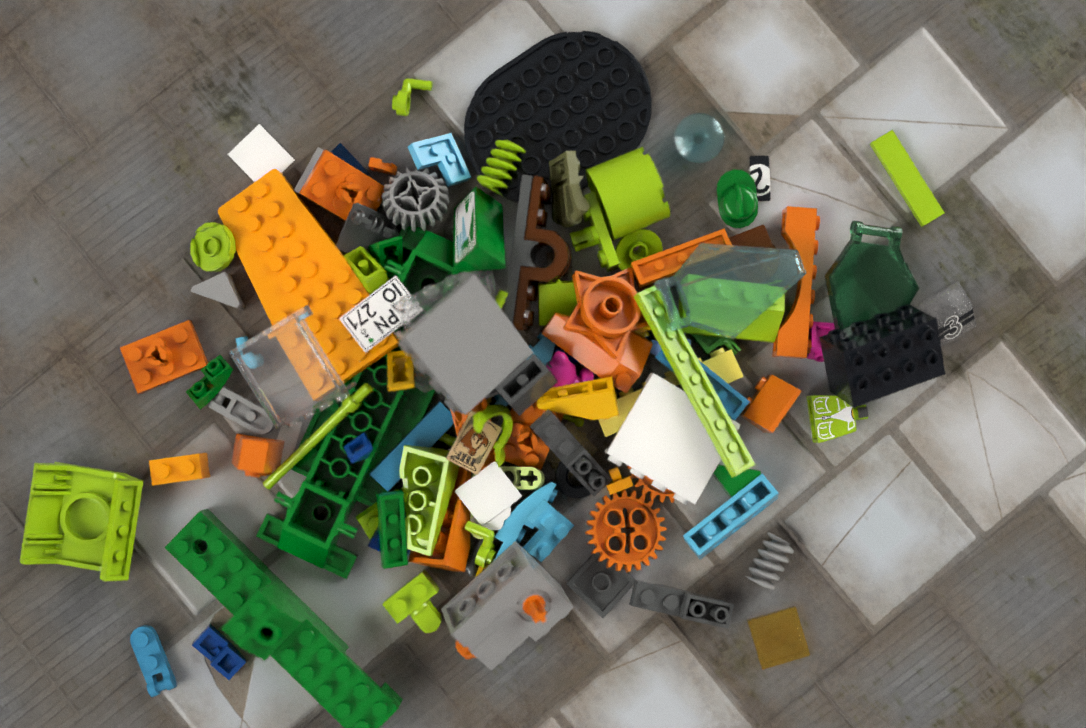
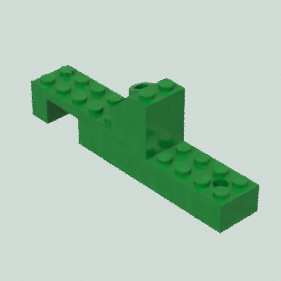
M209 509L199 511L164 547L234 615L221 629L240 648L264 661L271 656L344 728H380L399 708L403 699L386 682L379 687L345 653L349 646ZM201 541L207 543L208 548L206 550L200 549L199 544ZM265 627L272 629V634Z

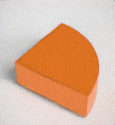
M371 157L368 166L371 171L396 175L397 166L395 164L384 163L382 159Z

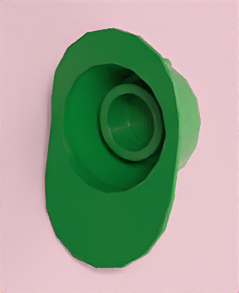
M731 170L723 174L717 183V200L721 219L732 228L749 226L758 214V199L754 179L743 170Z

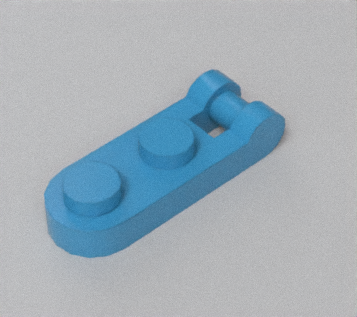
M148 625L136 628L130 636V642L147 683L149 695L155 697L160 695L161 691L165 689L169 691L176 688L175 676L156 630ZM162 673L163 680L157 681L155 675Z

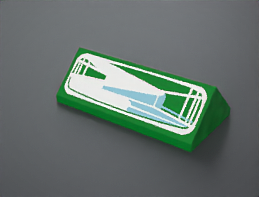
M475 187L454 208V273L506 269L503 205L478 187Z

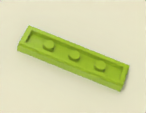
M893 129L870 143L873 151L921 227L944 214L943 209Z

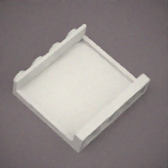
M650 373L645 380L644 388L609 448L605 449V452L610 454L608 460L621 467L622 463H625L632 467L629 472L641 479L644 476L653 480L651 485L665 492L666 488L675 492L673 498L685 505L688 501L696 504L718 466L721 457L685 391L658 375ZM731 419L736 430L738 431L741 424Z

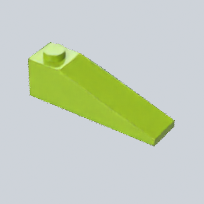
M404 445L399 474L403 480L406 508L407 549L432 556L457 480L459 465L446 459L450 452L448 450Z

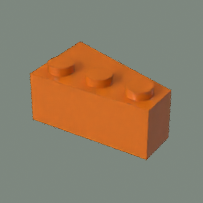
M236 433L231 463L238 470H244L246 476L261 477L271 475L281 465L285 441Z

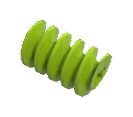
M506 139L496 140L495 145L498 149H491L490 151L494 158H487L486 163L489 167L484 166L481 168L485 176H477V181L483 187L499 195H502L498 190L499 188L507 189L508 187L503 180H512L508 170H517L512 162L522 161L517 156V153H526V150L521 146Z

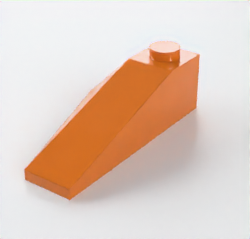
M555 312L541 331V334L598 377H612L614 387L627 393L640 377L653 343L638 333L631 332L619 356L613 359L593 336L565 331L563 327L570 316Z
M459 466L457 480L432 556L411 550L408 562L447 571L465 572L470 551V532L465 530V525L470 521V511L455 493V490L471 479L470 471Z

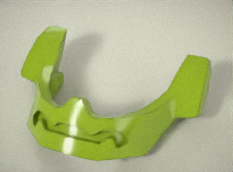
M489 405L482 412L479 411L473 415V426L475 431L480 433L485 422L494 416L502 415V434L493 446L496 463L500 467L505 460L504 447L512 432L513 419L506 406Z

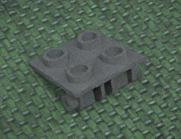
M353 203L335 245L339 250L346 253L359 246L364 247L369 252V245L397 237L399 230L393 224V220H389L386 215L362 204Z

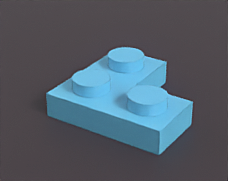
M451 133L414 142L407 147L417 170L438 165L447 187L466 182L471 178Z
M543 500L527 518L539 530L523 548L534 558L542 562L574 527V524Z

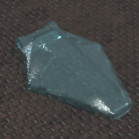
M700 243L674 276L658 280L654 284L656 290L660 291L670 319L669 327L671 331L693 326L735 339L755 319L762 315L804 277L806 271L798 250ZM676 285L687 316L686 318L680 319L669 287Z

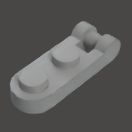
M223 386L215 398L207 405L212 410L256 434H268L272 432L276 425V419L270 411L237 394L226 386ZM226 397L231 399L228 407L222 405Z

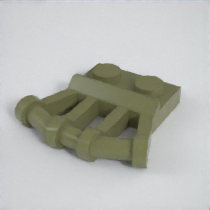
M565 151L549 161L552 188V220L565 228H570L582 221V215L588 211L590 203L587 199L583 198L579 182L584 176H578L580 162L576 158V151Z

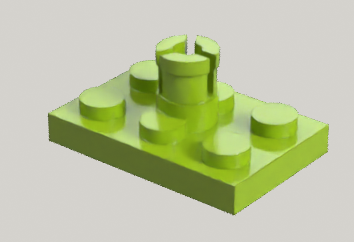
M592 192L584 195V198L589 201L590 207L582 215L584 221H589L591 226L569 233L575 252L598 245L597 258L601 268L606 267L608 273L616 270L620 263L595 193Z

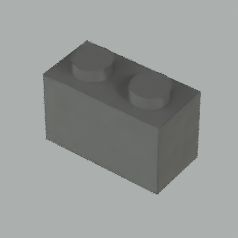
M533 354L495 389L520 416L554 386L557 380L550 370Z

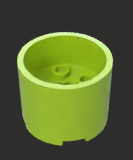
M643 147L585 170L590 192L595 193L612 240L670 218L669 203H663L665 195L662 187L664 186L650 155H643Z

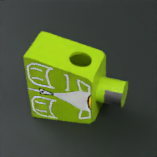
M806 396L814 443L825 442L856 432V421L868 419L866 404L853 408L837 396Z

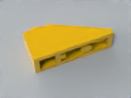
M612 377L552 387L537 400L539 409H549L553 412L591 420L609 419L619 416L618 401Z

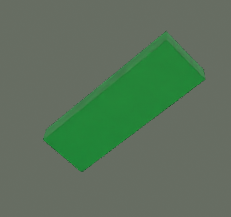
M399 490L377 494L381 567L388 569L408 565L404 492Z

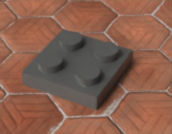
M598 552L592 554L566 584L595 612L604 618L632 588L636 579L626 572L623 567L620 571H616L615 564L607 568V559L598 562V558L601 555Z

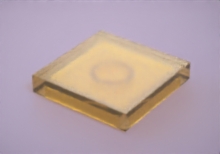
M795 606L747 620L762 670L810 656Z

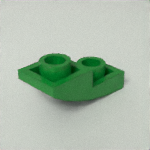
M221 355L211 360L201 369L205 377L186 391L200 410L218 394L233 371L232 367Z

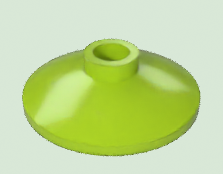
M640 229L625 235L619 240L615 249L620 263L618 267L622 271L630 268L631 262L663 251V246L657 234L648 229Z

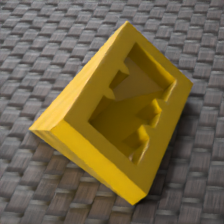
M403 350L387 353L388 390L395 392L414 388V357L412 354L407 355Z

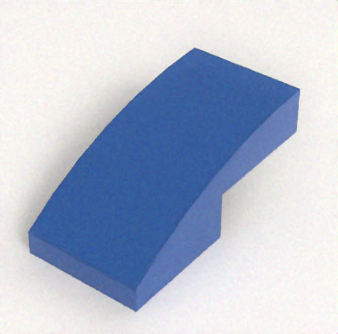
M211 624L192 643L194 648L211 661L210 665L228 680L247 662L235 646Z

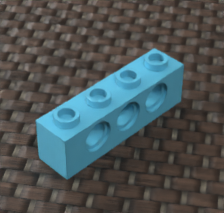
M761 474L684 534V541L701 560L776 501L779 496L778 491Z

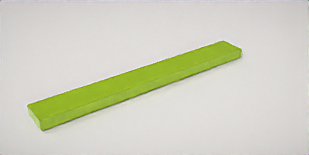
M656 284L634 295L633 297L730 476L734 477L753 467L755 463L658 285Z

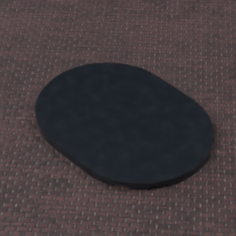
M590 31L554 34L536 43L497 69L481 83L467 108L464 122L465 146L473 168L478 175L482 176L485 175L481 168L484 166L489 167L486 159L489 157L494 158L490 153L491 149H498L495 145L496 140L506 139L526 150L525 154L517 153V156L522 160L521 162H512L517 170H508L512 180H503L508 186L507 189H498L502 193L501 196L517 203L519 202L522 175L543 177L548 186L551 187L549 161L565 151H576V158L580 162L578 176H584L579 182L582 191L588 187L585 175L586 169L633 151L641 144L648 129L652 111L651 89L648 78L635 56L617 41ZM552 188L550 202H546L545 205L552 204Z

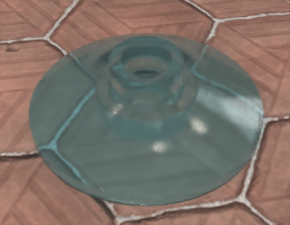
M703 113L692 114L679 123L675 131V145L678 152L685 159L695 163L707 162L715 158L721 151L724 144V132L720 123L712 116ZM700 136L703 142L696 144L694 137Z

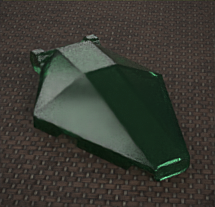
M852 221L850 225V241L825 274L835 329L850 327L856 321L872 319L876 314L889 313L897 310V307L901 305H910L920 288L900 250L901 227L891 226L887 228L865 225L862 221ZM862 235L886 237L889 239V243L884 245L862 241Z

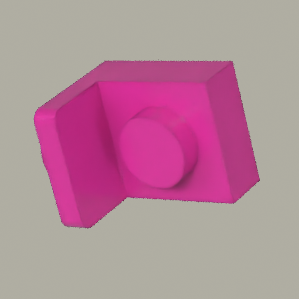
M813 321V327L809 329L811 352L807 354V359L824 362L819 337L827 335L829 331L836 329V323Z

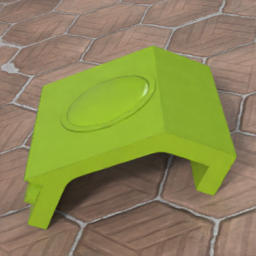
M60 462L34 463L20 563L24 565L60 564L100 571V579L103 581H128L143 481L126 473Z

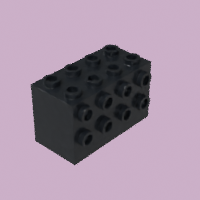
M901 305L892 312L876 314L872 319L856 321L850 327L829 331L827 335L819 337L830 392L853 408L945 375L937 318L912 305Z

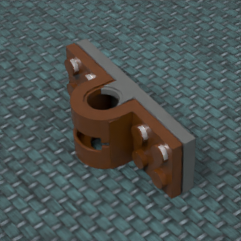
M522 175L507 284V293L509 294L505 300L504 314L516 330H528L529 326H533L535 312L531 311L532 301L537 300L538 287L534 286L535 282H556V280L562 279L569 272L572 265V251L568 243L561 238L558 232L542 229V227L547 226L548 212H545V203L550 202L551 187L548 186L543 177ZM544 245L553 247L555 252L553 263L546 268H540L536 263L537 252Z

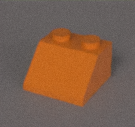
M771 374L767 375L766 378L762 376L754 387L757 391L752 398L749 396L746 398L750 402L740 414L742 418L764 433L774 432L802 392L793 385Z

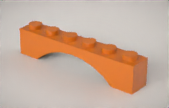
M787 206L782 210L781 236L788 244L794 258L797 271V287L790 312L780 325L775 342L773 343L772 357L804 359L811 352V339H808L809 329L813 327V314H810V304H814L815 290L812 289V280H815L817 274V266L813 265L814 255H817L818 240H815V231H818L820 226V216H817V208Z

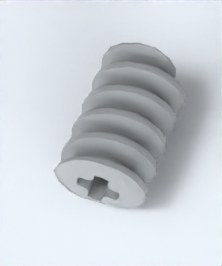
M767 532V535L772 540H763L762 543L767 550L758 549L757 552L762 556V559L753 558L757 568L749 567L748 570L753 576L745 577L767 589H775L770 580L778 581L780 579L775 571L784 572L785 569L780 562L788 563L790 560L786 557L785 553L793 554L794 550L789 546L790 543Z

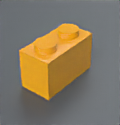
M207 453L149 461L152 486L210 477Z

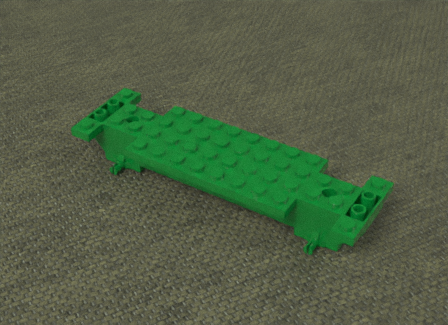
M409 226L405 231L402 229L399 234L402 237L403 248L412 251L409 259L403 265H399L389 259L387 264L395 268L385 265L384 268L398 275L397 278L422 309L397 328L394 333L397 331L401 333L406 332L459 285L460 281L457 278L464 273H454L453 242L430 231H423L420 227H417L416 231L413 232L411 226ZM493 270L469 271L468 273L475 274L480 282L486 286ZM428 280H433L436 283V288L431 293H426L423 290V285ZM398 346L390 352L401 351L402 349ZM386 354L322 398L299 447L342 406V402L349 395L356 393L365 383H368L373 389L360 402L361 406L355 412L349 413L291 469L306 476V480L302 482L298 493L292 498L280 492L277 493L274 502L288 507L286 518L283 520L267 513L256 537L321 569H326L347 579L358 555L336 544L341 533L354 539L355 533L358 531V528L346 524L357 501L370 507L377 502V494L389 492L369 473L423 419L436 392L429 384L431 378L428 374H422L414 365L415 387L391 392L388 390ZM365 432L373 450L367 459L351 463L344 446ZM320 505L328 509V517L326 519L320 518L317 514V509Z

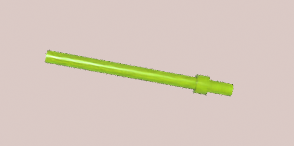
M365 383L356 393L349 395L342 402V406L263 482L264 487L271 489L349 413L355 412L361 406L360 402L373 391L372 387Z

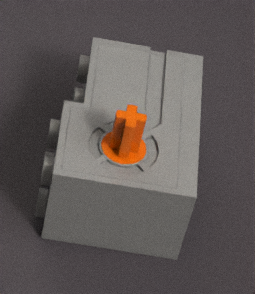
M515 541L441 610L451 635L456 639L455 647L465 659L478 658L492 671L497 665L503 663L511 652L520 647L529 636L536 642L546 635L574 607L560 583Z

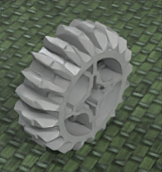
M417 167L415 171L410 172L406 168L404 174L397 171V178L390 177L389 184H385L384 193H382V206L387 218L393 220L395 226L401 224L404 231L409 226H411L413 232L416 231L417 227H421L425 231L427 224L434 227L435 220L442 221V214H446L448 210L449 193L443 179H438L436 172L430 174L427 168L420 172V169L417 170ZM413 194H415L416 199H418V204H416V201L413 198Z

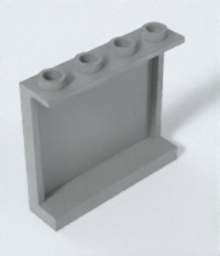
M468 272L461 274L457 278L460 284L406 332L401 333L397 331L395 333L400 339L398 342L400 348L407 355L412 354L416 359L414 362L416 368L422 374L427 373L431 378L429 384L439 394L442 392L447 398L444 400L445 404L453 412L459 411L464 415L470 412L533 354L532 350L477 276Z

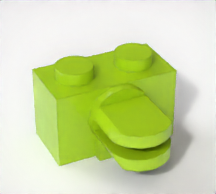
M425 569L382 603L397 624L410 615L424 633L436 631L442 621L441 614L430 601V598L438 593L440 588Z

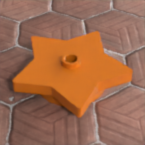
M630 267L606 277H598L581 271H575L572 279L577 305L563 329L593 336L613 359H616L629 334L649 326L633 297L637 294L633 270Z

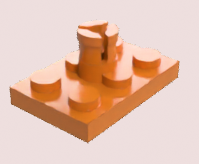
M323 150L299 193L346 221L353 203H359L377 211L382 202L384 186L331 152Z
M191 320L120 347L137 394H142L199 371L208 364Z
M537 401L520 416L513 408L511 409L510 414L513 419V427L509 440L504 447V461L520 467H534L541 470L550 448L530 427L547 411L539 409ZM551 411L561 422L564 414Z

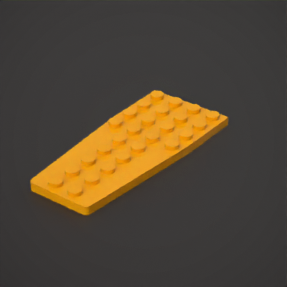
M272 169L218 209V214L223 224L233 233L239 258L280 342L315 400L320 401L399 346V340L393 331L365 353L341 322L340 317L370 294L351 269L343 254L280 171Z

